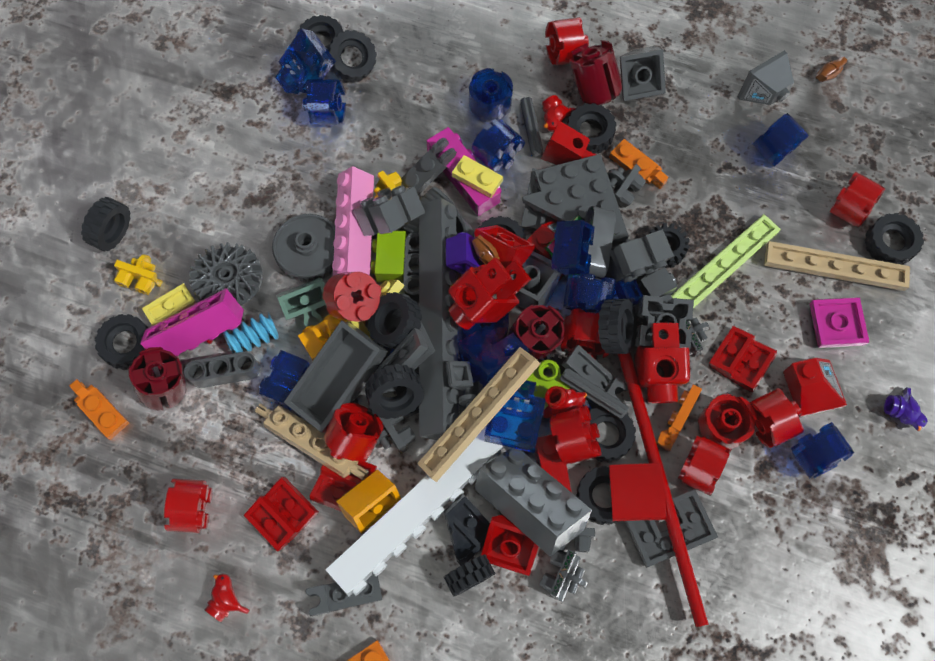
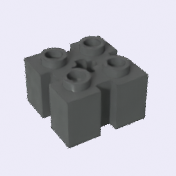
M404 185L395 187L392 190L390 188L383 189L377 193L378 197L374 199L370 197L361 201V206L353 210L364 236L377 233H391L405 225L404 223L412 221L425 213L415 187L405 188Z
M663 229L618 245L610 254L608 268L614 283L623 280L625 284L637 279L638 276L643 274L648 276L658 271V269L667 266L666 261L674 257Z
M645 295L640 297L638 300L637 317L643 318V325L636 328L635 347L652 348L651 324L659 323L660 320L665 318L664 322L679 324V347L689 348L690 350L692 330L685 328L686 322L693 319L694 300L673 298L668 300V304L663 303L664 297ZM661 330L659 331V337L666 339L667 333Z

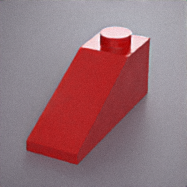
M551 434L534 438L532 446L537 464L571 492L567 464L562 462L555 447V444H558L556 435L552 436Z

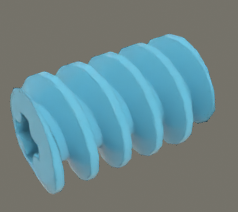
M269 312L268 318L260 313L259 322L253 317L250 318V326L244 321L241 322L242 330L235 328L232 330L233 334L227 331L223 332L233 354L234 351L236 353L243 352V347L251 352L252 343L258 348L261 347V339L267 344L270 343V335L276 340L279 339L278 331Z

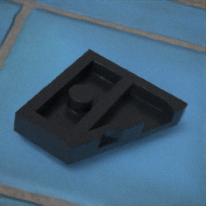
M463 494L444 511L456 561L460 566L467 563L484 546L490 522Z

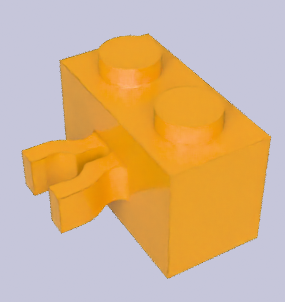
M330 314L319 324L306 327L298 335L312 361L341 322V320L334 318Z
M377 469L336 502L344 517L362 534L401 500L395 484Z

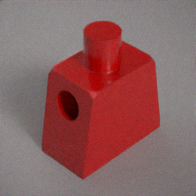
M559 121L541 159L555 165H560L597 154L586 150L590 142L588 137Z

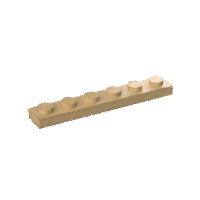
M772 241L766 244L764 266L906 291L909 288L910 266Z
M521 347L518 348L417 463L431 479L437 482L536 370L540 365L537 359Z

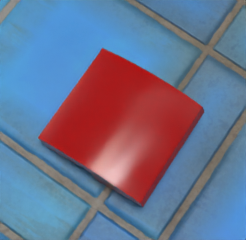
M732 326L710 360L709 365L729 380L753 393L775 359L777 350L755 341L754 335Z
M358 461L357 465L369 471L368 476L377 470L376 465ZM322 465L320 469L321 474L310 493V500L342 512L336 501L361 483L362 480L352 473L343 478Z
M662 463L609 465L613 521L666 520Z
M281 477L265 496H260L244 516L278 552L293 540L319 511L286 477Z

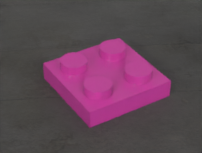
M860 297L812 300L809 303L818 348L865 346L869 343Z

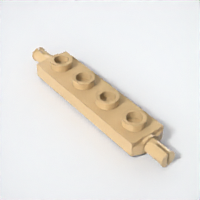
M259 404L256 407L255 413L265 418L263 422L264 428L341 477L345 478L352 473L363 481L368 476L369 471L357 465L358 461L332 457L330 449L324 440L325 433H321L314 426L280 405L272 411L263 404Z

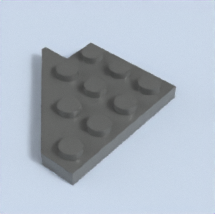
M601 154L535 171L534 176L540 192L522 196L524 204L565 225L578 215L585 221L587 210L591 206L614 211L616 213V222L612 244L628 240L629 235Z

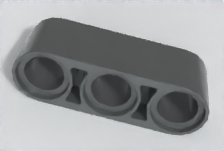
M591 206L587 210L578 259V273L597 278L605 277L609 267L616 222V213L614 211Z
M412 232L405 240L403 284L405 285V295L419 303V291H409L414 286L419 287V269H410L413 265H419V248H412V245L419 244V232Z
M239 352L193 360L185 366L184 375L195 387L206 388L254 379L259 375L261 367L251 353ZM252 362L249 369L242 370L245 363ZM227 366L226 372L218 374L221 367ZM203 370L199 378H194L197 371Z

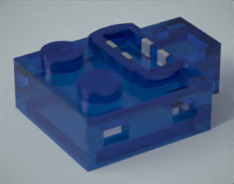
M301 28L278 61L281 69L275 78L287 93L299 94L301 92L313 94L336 61L313 31Z
M526 380L486 426L484 442L535 453L546 402L545 398L534 396L536 382Z

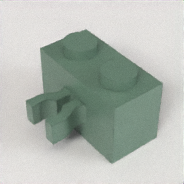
M321 278L276 294L286 320L303 314V323L306 328L310 326L307 312L311 311L312 316L317 318L318 323L323 321L319 313L315 311V309L326 305L325 300H323L325 284Z

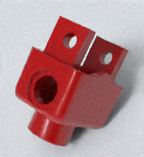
M493 258L486 265L470 267L449 288V294L455 301L449 307V313L453 320L466 330H469L476 323H495L519 304L515 294L532 279L517 260L511 262L506 268L503 267L497 258ZM512 271L516 272V278L514 280H512V277L510 276ZM495 293L497 294V299L492 297Z
M652 323V348L639 346L637 347L636 354H634V366L640 388H647L648 403H677V387L688 383L690 380L689 348L679 347L678 323ZM659 331H665L667 333V338L661 339L659 337ZM657 366L661 368L663 377L657 373Z

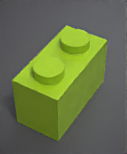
M393 231L386 234L377 233V239H373V253H376V260L371 262V273L375 274L377 283H383L386 280L398 279L401 283H404L406 231Z

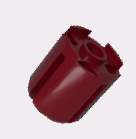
M600 40V45L588 47V43L579 46L572 51L573 57L569 59L580 99L585 104L594 103L599 106L607 104L617 98L622 90V82L612 43L605 40Z
M543 305L527 307L509 329L507 338L509 348L514 352L521 345L537 361L545 358L564 339L563 317L559 311L549 305L548 307ZM544 324L546 326L544 330L537 334L535 331Z
M151 347L141 351L131 367L129 366V378L140 402L147 408L156 411L164 410L161 400L163 396H166L169 408L176 406L184 398L187 389L183 367L178 356H175L172 352L163 350L162 347ZM154 367H158L160 377L156 378Z

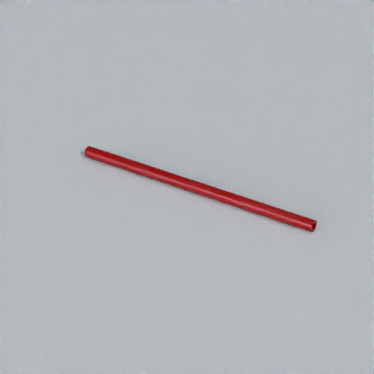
M631 353L618 354L648 462L662 463ZM662 464L666 504L665 522L695 627L709 625Z

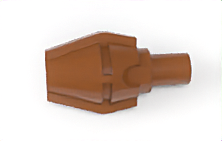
M842 56L838 60L826 63L818 71L815 78L820 82L836 78L843 70L847 59Z
M481 235L472 241L477 256L485 264L489 263L493 258L500 259L493 244Z

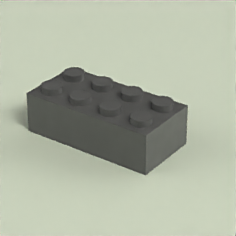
M341 320L284 403L321 433L326 432L335 410L340 409L342 404L353 403L369 377L377 370L389 351L375 343L372 338L352 323Z
M513 446L479 468L475 490L550 557L585 530L592 509L518 447Z

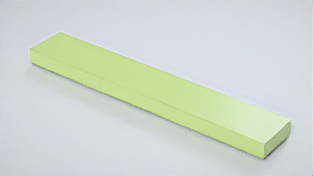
M763 214L672 294V298L694 300V309L776 236L781 229Z

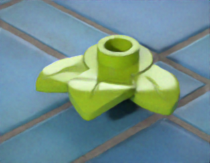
M543 360L521 385L520 392L523 394L534 393L537 404L542 409H545L548 406L545 394L549 388L560 386L570 389V386L560 380L562 374H560V367L556 362ZM550 369L552 375L547 377L543 374V371Z

